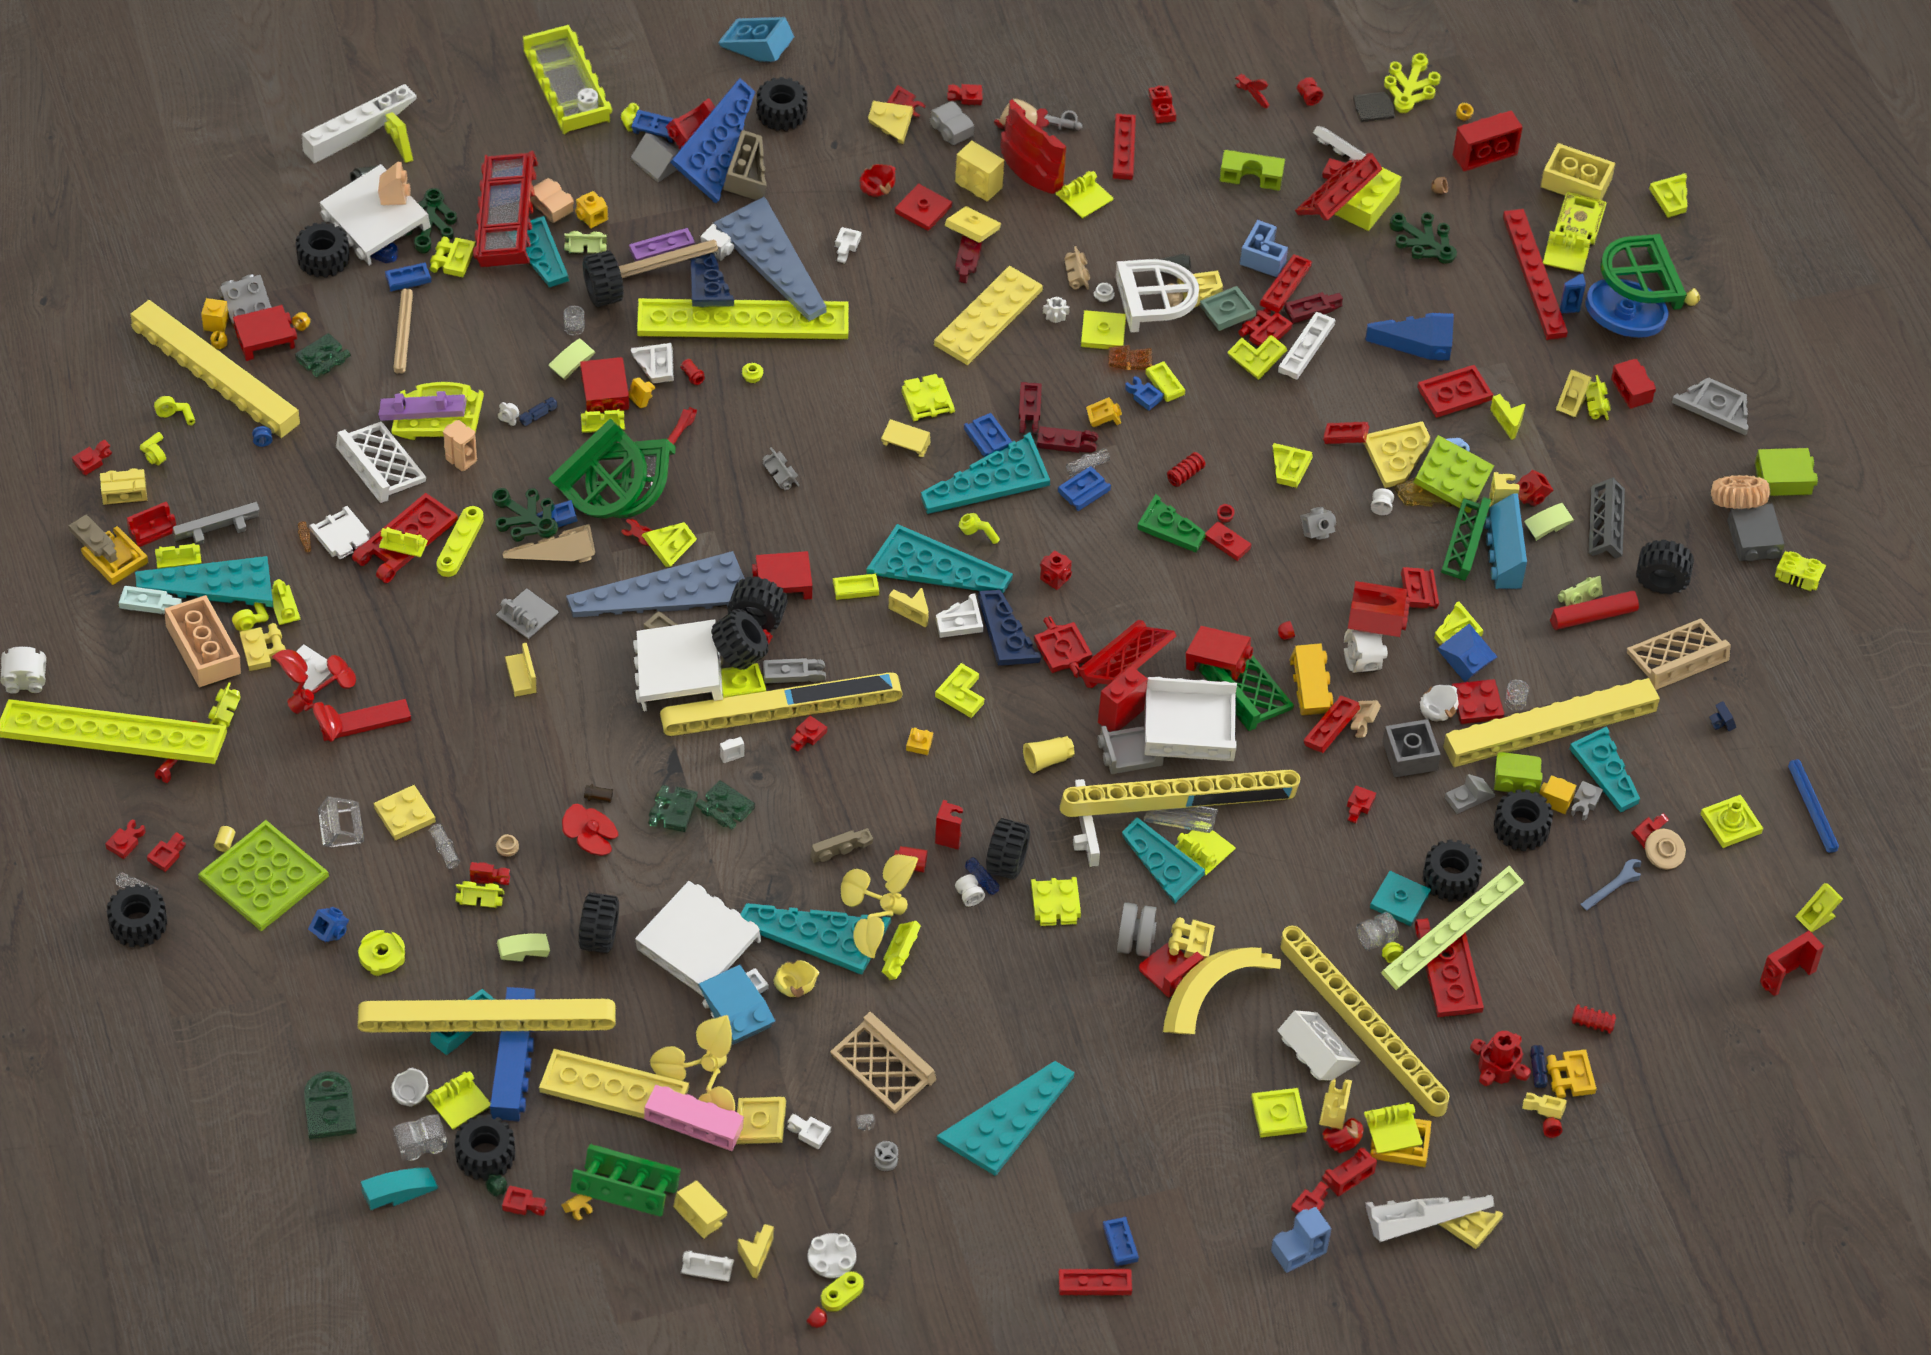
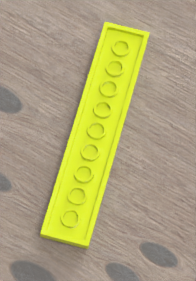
M638 299L637 336L848 339V302L824 301L826 313L809 321L789 301L734 300V306L692 307V299Z
M10 699L0 718L1 738L210 764L216 763L227 734L226 726Z

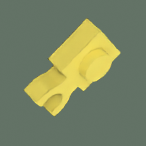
M1527 1092L1526 1099L1524 1098L1522 1109L1538 1110V1114L1545 1115L1547 1118L1561 1119L1567 1100L1544 1095L1542 1098Z

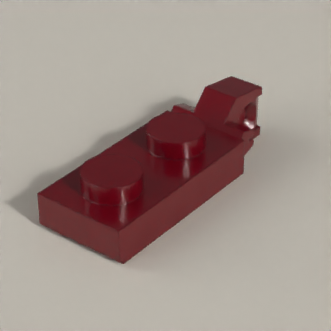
M962 235L955 264V270L960 271L959 282L967 283L969 273H976L983 241L979 243Z
M1322 292L1287 302L1284 305V309L1290 321L1296 323L1312 318L1316 312L1324 315L1335 311V309L1342 307L1343 297L1340 293L1328 296V294L1324 295Z

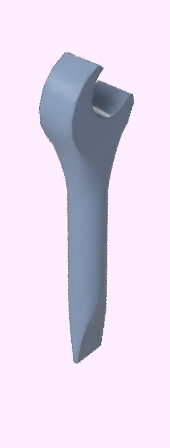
M1637 859L1628 860L1614 880L1580 905L1587 911L1621 885L1638 881L1641 873L1635 872L1633 868L1640 867L1641 861Z

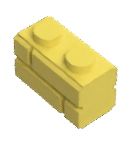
M133 468L128 471L100 473L103 505L147 501L144 469L138 470Z

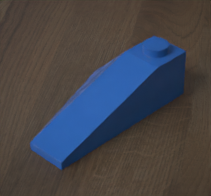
M1429 313L1425 314L1426 317L1414 319L1411 316L1406 317V321L1395 322L1394 320L1369 323L1367 324L1365 341L1426 359L1450 360L1454 314Z

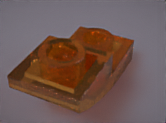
M1130 345L1109 347V366L1127 370H1146V368L1153 366L1152 348L1131 350Z

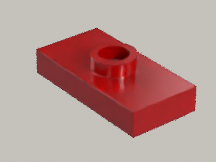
M1368 422L1327 423L1323 437L1324 443H1365L1369 424Z
M1218 521L1205 534V540L1236 561L1251 549L1252 544Z

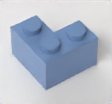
M1257 220L1242 247L1240 265L1274 277L1280 274L1286 265L1288 247L1275 243L1276 226Z
M1316 1207L1310 1210H1302L1296 1215L1292 1230L1281 1232L1274 1237L1271 1252L1285 1272L1288 1273L1327 1253L1331 1227Z

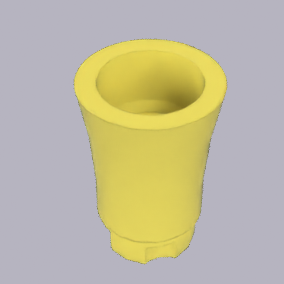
M1068 736L1041 742L1025 743L1023 746L1024 760L1031 773H1036L1046 767L1066 761L1075 755L1073 742Z

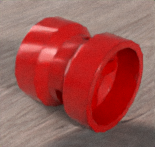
M1305 78L1297 85V91L1303 96L1307 105L1313 106L1322 100L1324 93L1317 87V83L1313 78Z

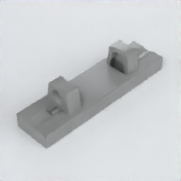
M257 502L174 526L172 532L174 540L179 541L193 537L195 545L204 544L203 533L232 524L235 525L237 533L246 531L245 520L259 517V507Z

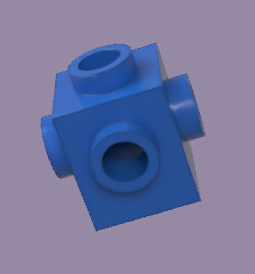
M335 907L319 909L308 930L325 942L340 940L346 933L349 919L343 916V912Z

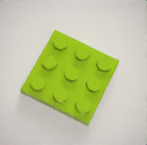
M1438 435L1413 483L1460 508L1463 498L1473 502L1477 501L1494 465ZM1465 506L1464 511L1470 513L1472 508Z

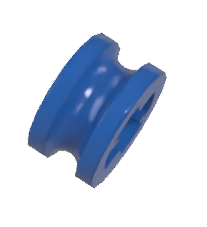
M259 426L253 430V443L255 445L264 447L272 443V431L270 428Z

